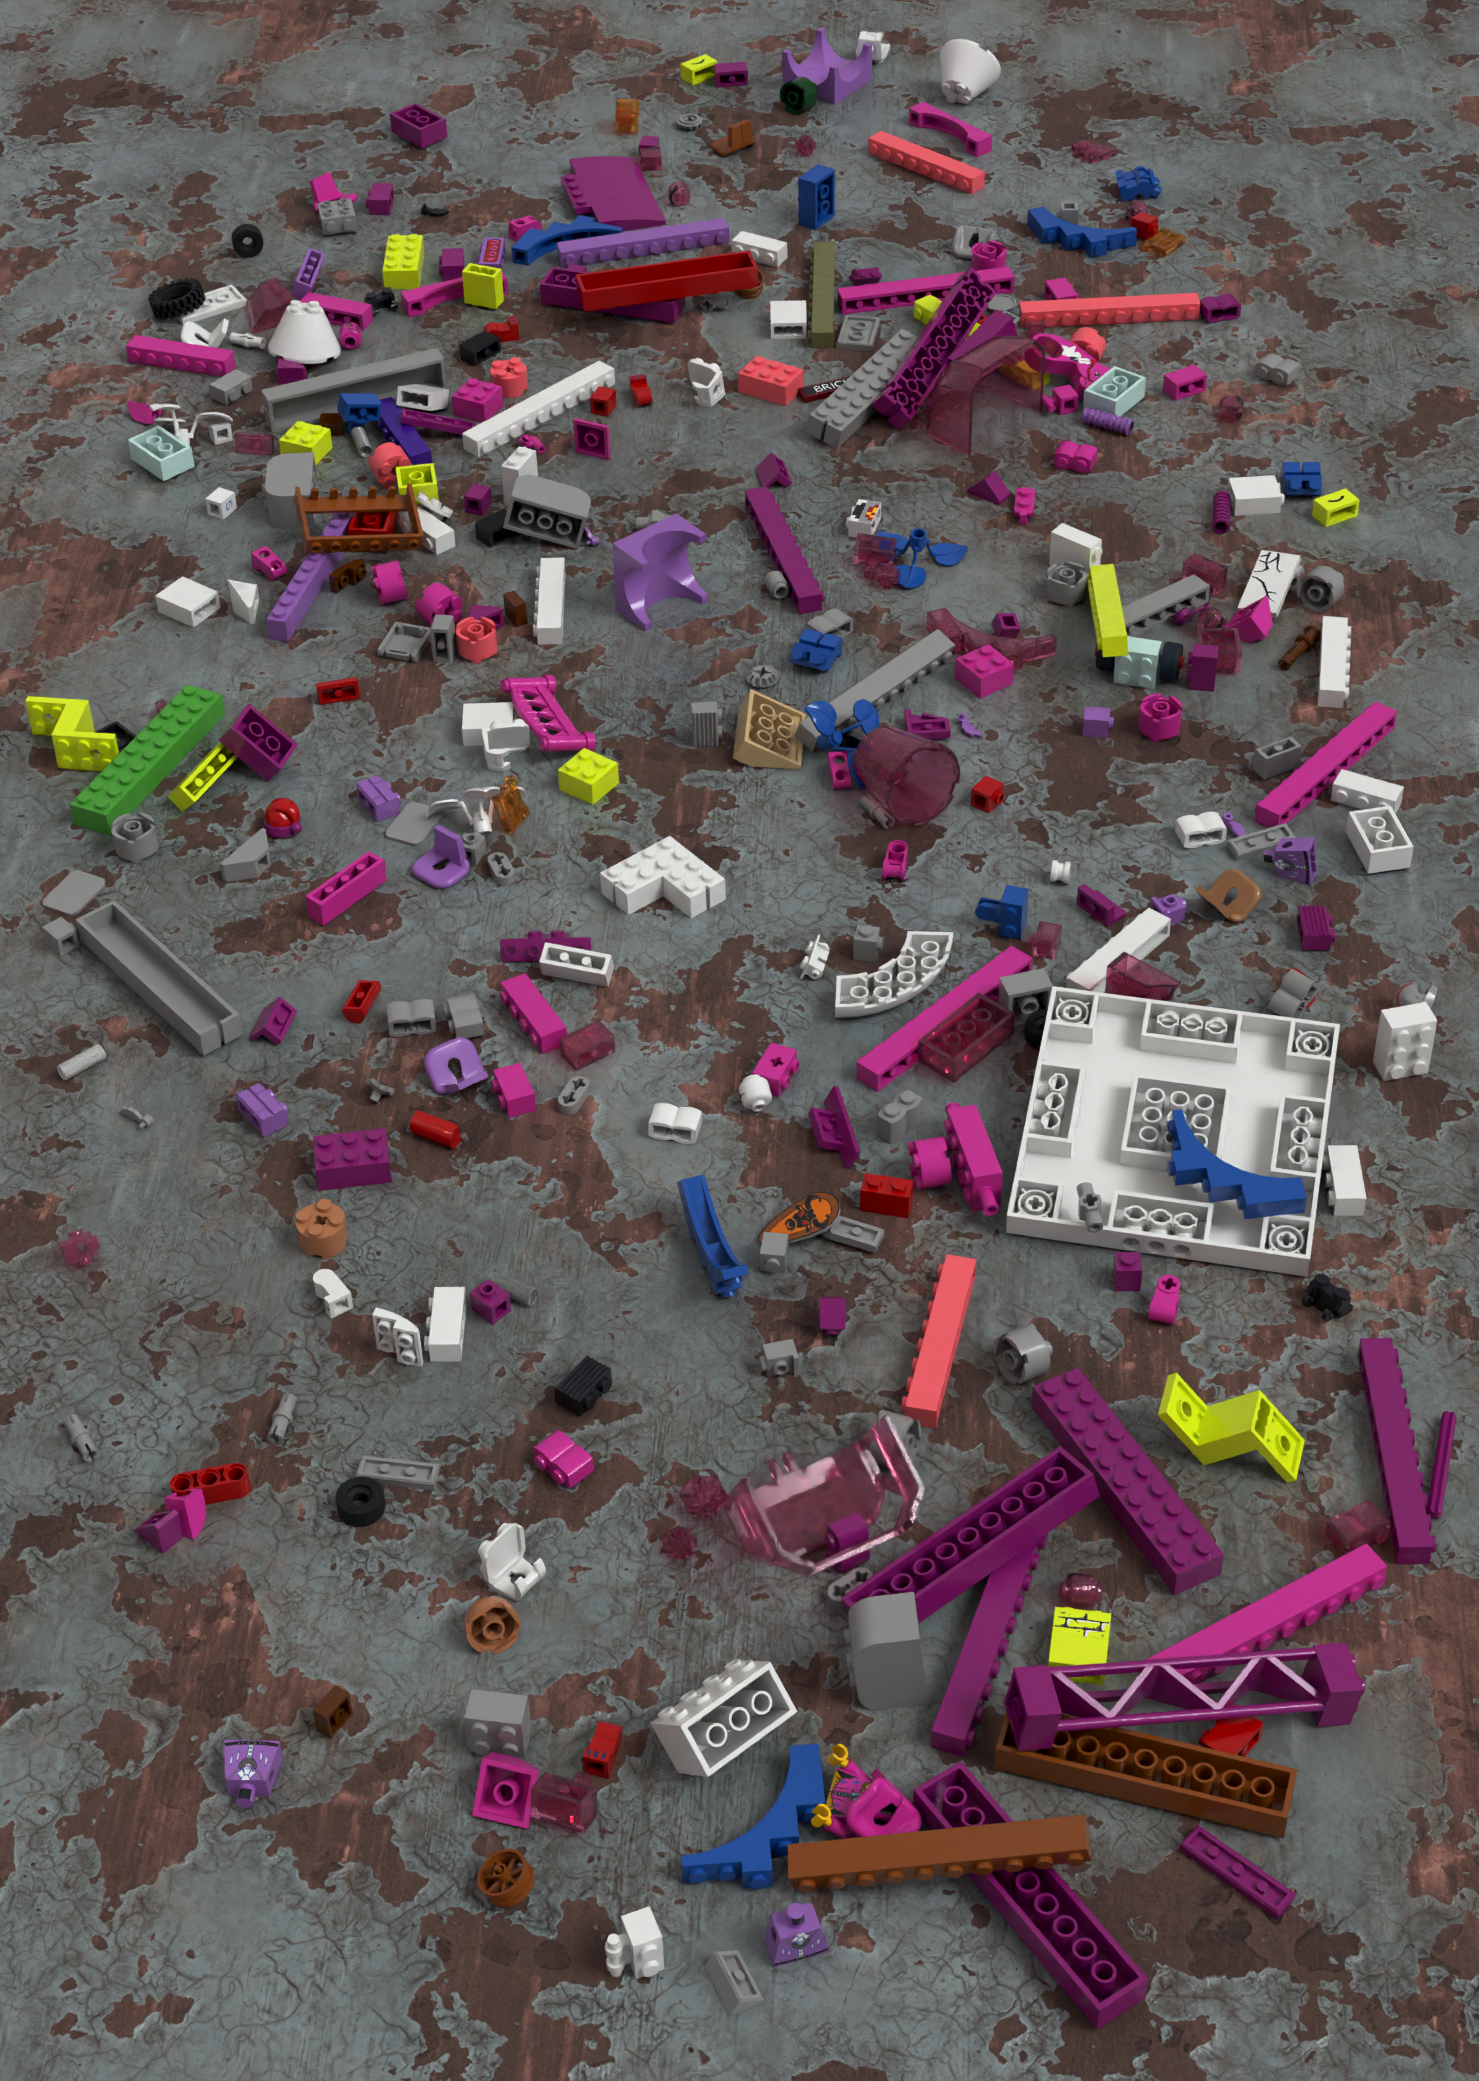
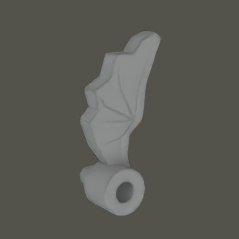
M124 1106L119 1112L121 1115L140 1122L138 1125L140 1129L149 1127L154 1122L149 1114L142 1117L131 1106Z

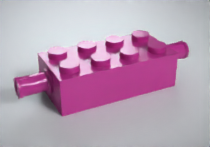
M956 1102L949 1103L945 1107L947 1120H944V1129L947 1137L943 1138L947 1151L950 1152L951 1167L956 1168L957 1183L963 1187L965 1203L969 1202L972 1212L984 1210L983 1212L987 1216L995 1215L998 1213L999 1207H1001L1003 1172L977 1106L960 1107Z

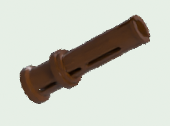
M1308 625L1305 627L1304 633L1296 637L1295 644L1278 661V664H1280L1278 666L1281 670H1289L1303 652L1309 651L1313 643L1321 638V632L1318 627Z

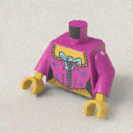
M836 1744L832 1747V1751L835 1753L827 1756V1762L832 1766L839 1764L840 1769L836 1768L826 1805L818 1804L812 1810L813 1814L816 1815L811 1819V1823L817 1828L823 1825V1832L832 1833L840 1839L854 1838L857 1836L847 1826L846 1813L851 1803L873 1780L850 1758L846 1759L848 1751L844 1745ZM889 1804L876 1812L873 1820L879 1819L889 1822L894 1813L895 1805Z

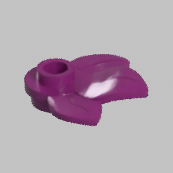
M1208 601L1199 608L1193 606L1187 609L1185 607L1172 615L1174 624L1179 622L1182 625L1190 620L1189 616L1206 611L1210 606V602Z

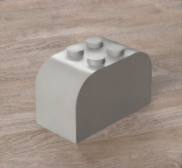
M314 452L280 454L268 461L266 473H263L262 493L266 495V500H264L265 511L269 512L270 523L273 526L282 529L300 528L294 504L295 487H300L301 497H310L311 489L318 488ZM305 514L308 528H314L316 514Z
M523 475L515 481L503 528L579 549L591 499L587 493L579 488L538 476Z
M914 1592L873 1596L856 1602L848 1612L849 1629H844V1636L847 1646L846 1658L851 1687H857L860 1703L871 1710L929 1706Z

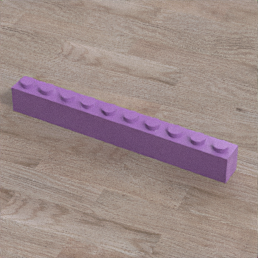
M724 218L556 242L557 258L561 267L566 268L570 264L586 265L729 243V226Z
M334 513L320 536H348V527L354 513ZM344 552L308 553L266 619L269 639L286 642L290 640Z

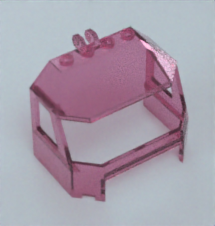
M887 1414L855 1443L807 1467L798 1469L790 1453L782 1454L783 1463L789 1472L785 1476L775 1459L768 1460L767 1465L772 1477L775 1479L774 1481L754 1490L748 1476H746L721 1501L744 1552L760 1557L797 1574L809 1577L906 1532L914 1525L925 1487L889 1414ZM876 1441L892 1476L881 1474L869 1449V1445ZM886 1490L903 1496L904 1501L894 1528L815 1564L810 1560L805 1561L798 1558L826 1545L825 1534H827L828 1524L858 1512L868 1526L876 1522Z

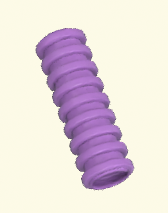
M1086 407L1082 414V422L1084 424H1093L1095 427L1098 426L1106 430L1109 428L1110 431L1114 430V432H1120V434L1125 433L1127 436L1132 433L1134 428L1133 419L1128 420L1127 417L1123 418L1116 414H1107V412H1102L1101 410L1096 411L1094 408Z

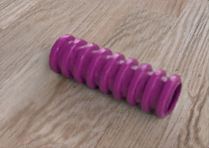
M1218 491L1213 496L1212 528L1218 534H1224L1230 529V495L1226 491Z

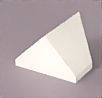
M228 580L233 613L248 623L255 624L259 605L257 584Z

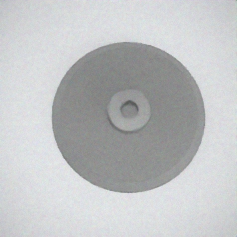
M995 294L988 303L987 308L992 311L996 309L1001 312L1004 310L1009 311L1016 305V300L1006 294Z

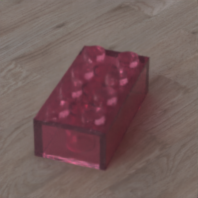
M978 992L918 1040V1062L955 1083L1014 1034L1015 1013Z

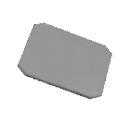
M411 802L403 808L388 827L386 838L415 847L423 844L434 827L443 818V811L426 818L429 806Z
M80 870L70 872L43 899V907L69 917L77 915L105 888L106 881L101 877Z

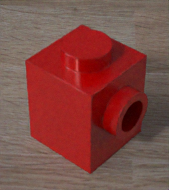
M1140 212L1131 218V227L1136 228L1137 236L1141 239H1150L1158 233V217Z
M599 386L590 397L591 414L608 417L617 406L616 390Z
M988 776L982 778L971 789V806L990 813L1004 800V783Z

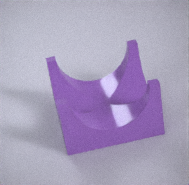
M818 28L813 48L803 63L798 65L793 59L790 50L785 49L782 51L783 85L795 78L806 77L817 85V99L835 105L872 80V44L868 42L863 44L862 52L856 60H846L832 50L827 41L825 29Z
M674 514L612 543L616 610L646 632L652 629V622L648 619L646 612L650 606L658 601L682 597L696 600L702 604L707 602L708 594L694 578L687 555L689 542L701 544L706 541V534L678 514Z

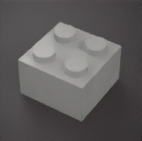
M1044 968L999 977L998 1013L1007 1030L1025 1026V1021L1031 1013L1037 1010L1048 1009L1053 985Z
M471 1689L464 1716L469 1752H475L480 1755L496 1752L525 1758L532 1730L528 1695Z

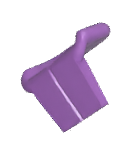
M441 825L434 827V846L413 863L411 868L413 875L439 889L449 888L464 878L469 872L470 865L466 859L461 836ZM446 859L450 860L444 869H433L435 864Z
M463 1037L454 1038L432 1048L424 1058V1067L431 1085L441 1095L451 1094L489 1077L487 1071L484 1070L474 1044ZM451 1058H457L460 1061L462 1077L458 1079L455 1078L448 1068V1062Z

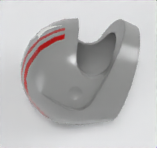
M1417 982L1406 983L1396 991L1394 1007L1427 1002L1431 1009L1436 997L1437 986L1431 984L1426 992L1421 994L1417 990Z

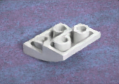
M375 1308L372 1318L377 1349L396 1353L397 1362L422 1367L423 1356L419 1329L400 1315Z

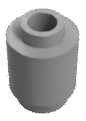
M772 571L766 575L764 583L771 595L777 599L785 598L789 593V585L780 571Z

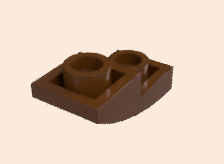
M361 558L349 562L333 571L329 575L331 592L338 594L348 584L356 586L367 576L365 559Z

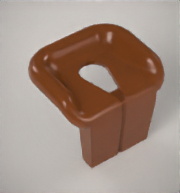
M746 119L729 126V134L715 140L711 145L712 150L726 157L734 151L754 145L755 140L752 137L750 121Z

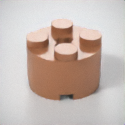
M321 1199L317 1203L308 1205L296 1213L295 1224L299 1247L305 1255L309 1257L320 1255L322 1259L331 1258L344 1250L348 1240L345 1214L339 1206L333 1204L329 1199Z

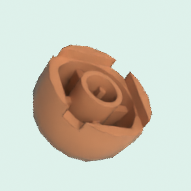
M485 1596L478 1599L469 1607L464 1617L466 1637L470 1646L478 1652L483 1653L482 1650H492V1654L500 1653L509 1649L519 1637L518 1632L521 1628V1621L514 1606L504 1598Z

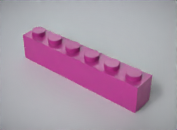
M135 335L126 345L128 362L221 377L232 372L236 367L233 350Z

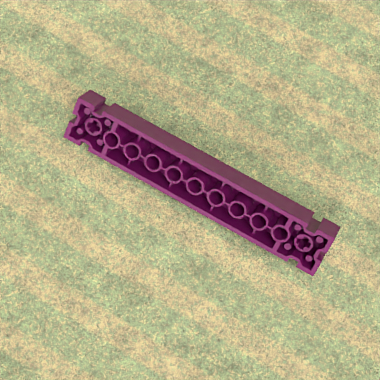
M972 267L957 279L953 288L948 292L882 388L881 393L871 404L880 414L888 416V421L897 430L911 421L917 412L916 410L922 405L948 366V357L965 341L987 308L988 303L997 293L987 282L984 284L980 280L981 276Z

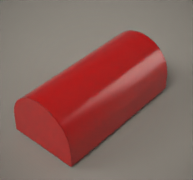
M357 677L315 683L319 705L360 699Z
M359 980L342 1008V1013L349 1022L359 1024L364 1021L381 991L380 981Z
M418 1110L411 1119L409 1130L412 1134L453 1149L462 1141L457 1124Z

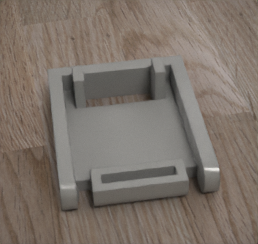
M395 622L378 647V656L383 657L385 654L388 658L410 661L412 658V662L417 663L431 642L430 627ZM404 634L415 635L420 638L404 636Z

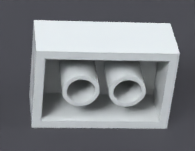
M1391 806L1357 810L1348 813L1346 834L1368 874L1411 867L1414 846Z
M1427 1002L1381 1010L1373 1063L1383 1081L1428 1073L1437 1019Z

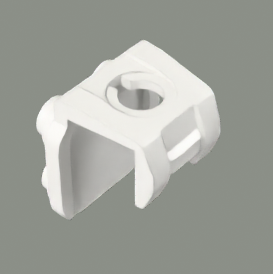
M861 31L856 49V58L861 54L863 44L868 42L872 44V60L875 63H883L890 50V44L881 43L884 33Z
M700 358L689 360V377L692 382V388L698 393V396H694V400L700 406L712 407L725 395L722 371H720V367L715 363L707 364Z
M515 719L512 723L493 721L489 728L482 729L484 756L488 770L500 772L510 769V762H503V757L510 755L509 753L525 752L526 748L530 746L529 726L522 719Z
M504 1523L499 1527L497 1537L494 1540H486L480 1545L478 1549L482 1562L480 1571L492 1590L515 1601H519L545 1576L546 1568L541 1558L533 1566L523 1558L526 1549L523 1527L517 1523ZM511 1574H513V1575H515V1576H516V1575H522V1576H524L525 1578L523 1579V1578L520 1576V1577L514 1582V1585H513V1584L511 1583V1577H510V1575H511Z

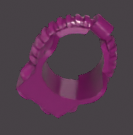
M878 267L853 269L851 271L852 274L849 276V280L853 281V286L880 283L879 280L882 278Z

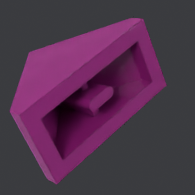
M279 356L277 365L279 384H288L307 379L305 366L296 361L284 360L282 356Z
M996 471L982 478L968 489V493L1001 505L1011 495Z
M472 606L468 617H474V620H480V617L489 618L495 623L496 629L504 626L503 609L501 607Z
M175 1509L155 1513L135 1529L138 1535L163 1554L183 1538L179 1515Z

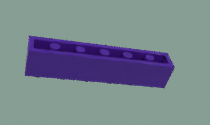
M392 397L380 399L382 403L380 420L375 422L377 428L383 432L384 438L400 446L412 465L432 463L431 450L413 425L401 423L402 410L396 405Z

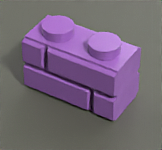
M378 775L356 784L357 798L378 822L400 813L399 805L401 804V798L397 792L393 793L389 783L383 781Z
M258 1083L250 1087L249 1090L246 1089L237 1094L238 1110L264 1137L274 1133L275 1130L278 1131L287 1126L286 1115H288V1109L283 1102H277L271 1089L266 1090Z

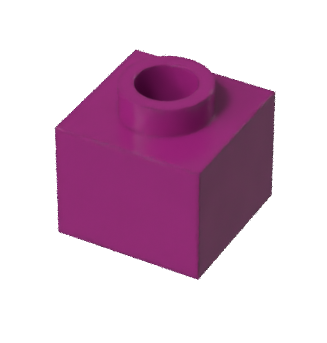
M997 613L991 623L997 639H1015L1021 630L1015 613Z

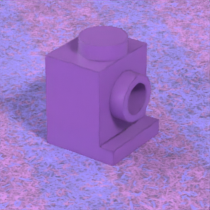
M1175 894L1159 899L1152 897L1150 908L1170 918L1172 925L1184 921L1187 905L1183 898H1178Z

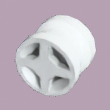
M1053 860L1050 882L1058 880L1068 884L1071 862L1059 863L1057 860Z

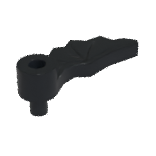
M424 203L421 207V214L427 215L429 213L432 216L438 217L448 214L449 210L432 209Z

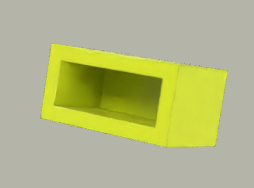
M704 54L681 63V79L691 85H695L713 78L714 64H717V60Z
M1346 488L1316 498L1313 503L1312 516L1325 527L1358 516L1360 499Z

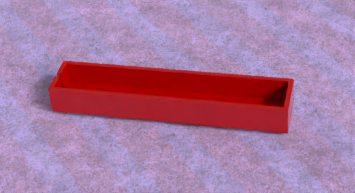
M750 250L576 274L577 296L583 311L588 312L598 309H612L619 306L628 307L633 304H647L648 302L655 301L663 302L669 299H682L683 297L690 296L698 297L704 294H717L718 292L725 291L733 292L739 289L748 290L758 287V267L753 260Z

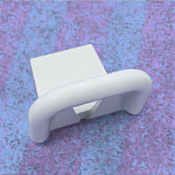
M224 318L212 333L194 322L187 321L182 326L180 339L183 343L218 348L226 335L229 321ZM195 334L203 338L208 344L198 340Z

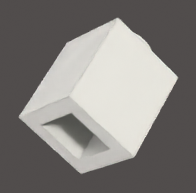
M219 487L205 498L207 512L210 516L224 520L237 509L235 492Z

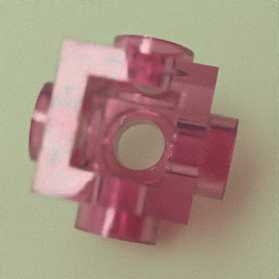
M82 1229L69 1233V1239L58 1242L67 1266L78 1262L81 1267L94 1262L93 1257L98 1255L97 1249H100L96 1235L91 1236L90 1231L83 1233ZM79 1243L84 1247L82 1252L78 1250Z
M691 1476L679 1494L689 1513L697 1515H716L728 1496L717 1476Z

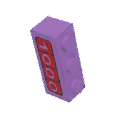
M484 238L483 244H480V253H478V262L476 264L503 269L506 255L505 238Z

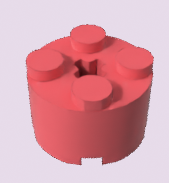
M1079 328L1078 331L1072 334L1069 341L1090 354L1099 363L1106 349L1105 338L1103 336L1101 338L1097 334L1098 331L1093 328Z
M513 357L510 360H495L492 362V367L490 368L491 383L502 386L503 398H516L523 395L525 389L526 391L528 390L527 367L521 362L520 358Z
M392 442L379 445L375 449L373 456L370 455L368 459L369 468L378 482L386 489L397 484L396 467L412 465L403 449Z
M468 617L456 625L457 652L461 657L477 664L498 652L495 623L489 618L480 617V620H474V617Z

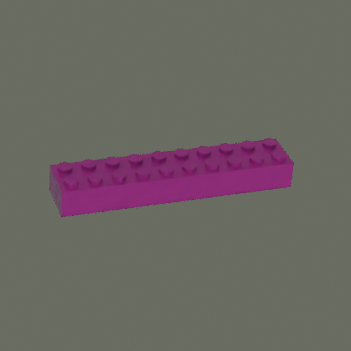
M1073 1369L1033 1386V1410L1061 1447L1094 1474L1099 1497L1174 1595L1221 1575L1223 1552L1080 1369Z
M1059 1446L843 1596L841 1599L847 1616L850 1608L862 1599L873 1596L914 1592L918 1623L922 1622L1097 1499L1099 1492L1094 1474Z
M962 1761L913 1789V1804L920 1812L922 1821L930 1830L1013 1822ZM1029 1867L1023 1868L1019 1872L998 1870L993 1871L989 1875L967 1874L1097 2030L1146 1998L1148 1978L1053 1867L1049 1869Z

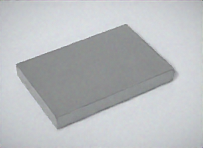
M845 315L836 342V349L872 351L880 326V318Z

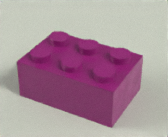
M417 103L390 113L391 131L420 148H426L433 143L447 138L446 119Z
M249 703L236 715L218 740L267 782L281 770L298 745Z
M386 1128L313 1136L315 1171L319 1191L392 1182Z

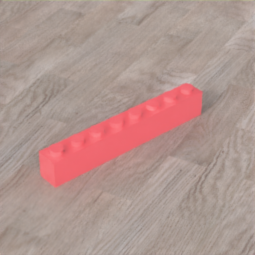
M883 131L868 138L869 154L970 194L984 187L985 171Z
M946 1254L944 1264H939L937 1278L940 1280L939 1282H934L932 1297L935 1298L934 1301L930 1300L928 1304L927 1315L930 1317L929 1320L924 1319L922 1327L924 1339L919 1338L917 1353H919V1357H914L912 1373L914 1375L913 1377H908L906 1392H909L908 1397L903 1396L901 1412H905V1416L919 1420L921 1426L936 1429L976 1277V1259Z

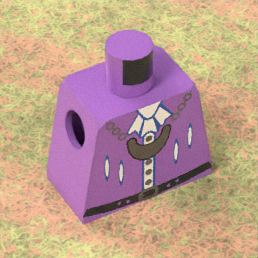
M1282 838L1275 850H1265L1264 862L1275 863L1276 875L1278 877L1311 885L1318 872L1315 838Z
M225 1740V1782L228 1794L237 1796L236 1804L239 1807L250 1808L253 1806L254 1797H267L272 1791L283 1760L280 1741Z
M792 1903L787 1909L770 1915L764 1942L773 1968L829 1952L812 1903L803 1905Z

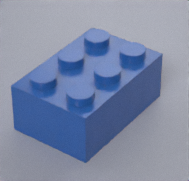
M817 164L798 178L799 225L816 230L835 216V169Z

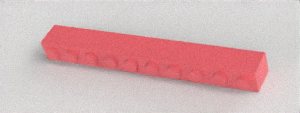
M1197 293L1019 302L1021 329L1199 320L1200 301Z

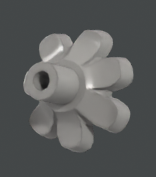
M374 1078L366 1079L365 1083L369 1084L373 1089L370 1099L378 1102L382 1094L392 1096L395 1093V1089L379 1084Z

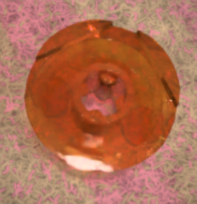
M617 98L615 131L638 132L639 100Z

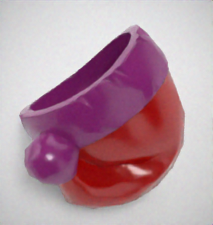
M278 798L268 805L264 818V829H266L267 835L274 838H287L302 831L299 808L294 801L288 798Z

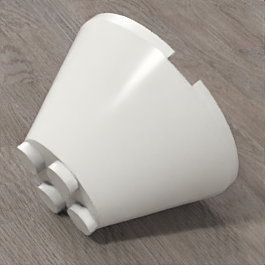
M954 39L946 42L941 48L939 54L941 88L948 102L968 104L973 98L998 81L1001 74L1000 64L989 50L986 52L980 48V44L965 39Z
M298 300L291 301L268 344V351L272 356L277 357L279 355L284 360L296 361L301 364L327 362V358L333 357V359H336L341 354L337 338L323 308L317 301H310L309 303H301Z

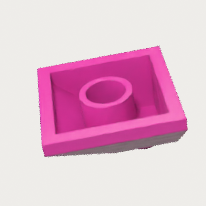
M574 418L575 452L609 460V426Z
M1264 596L1238 610L1222 630L1223 636L1247 643L1265 639L1273 625L1268 597Z
M491 1752L484 1756L481 1762L472 1816L528 1829L539 1769L513 1756Z

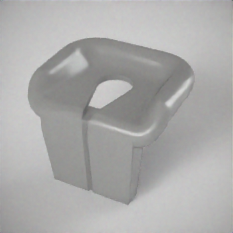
M960 225L955 231L952 251L959 258L971 260L972 248L969 246L970 240H977L982 242V244H988V241H995L996 232L992 229Z

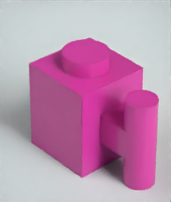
M1070 384L1052 388L1051 398H1048L1046 395L1040 397L1041 402L1049 412H1054L1056 409L1060 415L1078 411V394Z

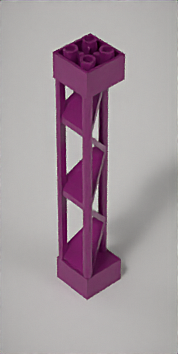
M1335 1643L1313 1645L1312 1648L1058 1667H1048V1665L1014 1667L1004 1703L1017 1750L1025 1751L1052 1748L1056 1732L1303 1712L1313 1713L1317 1727L1350 1725L1354 1713L1357 1712L1360 1698L1364 1694L1365 1686L1363 1679L1358 1676L1355 1657L1353 1654H1350L1347 1644ZM1308 1660L1301 1676H1298L1283 1664L1282 1661ZM1247 1664L1235 1681L1192 1684L1176 1671V1669ZM1141 1672L1128 1689L1085 1692L1069 1679L1070 1677ZM1249 1691H1257L1292 1701L1232 1706ZM1225 1693L1218 1703L1206 1695ZM1144 1699H1152L1187 1709L1126 1714ZM1118 1701L1111 1711H1108L1100 1704L1102 1702ZM1062 1713L1079 1717L1060 1720Z

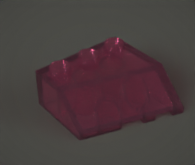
M269 278L267 281L260 282L247 301L252 334L277 327L290 302L297 300L278 278Z
M1123 952L1107 965L1105 993L1169 1002L1181 982L1134 956Z

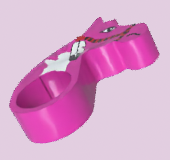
M1040 333L1035 335L1024 354L1027 363L1039 372L1069 376L1074 386L1073 389L1078 394V399L1084 400V390L1111 369L1099 364L1090 354L1074 343L1052 334ZM1039 350L1048 353L1051 357L1044 355Z

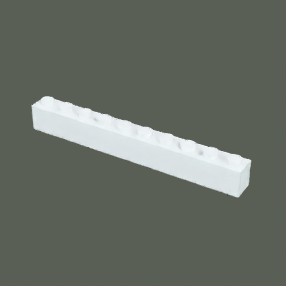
M597 361L463 432L464 450L479 458L589 399L599 386L609 388L615 385L614 368L601 361Z

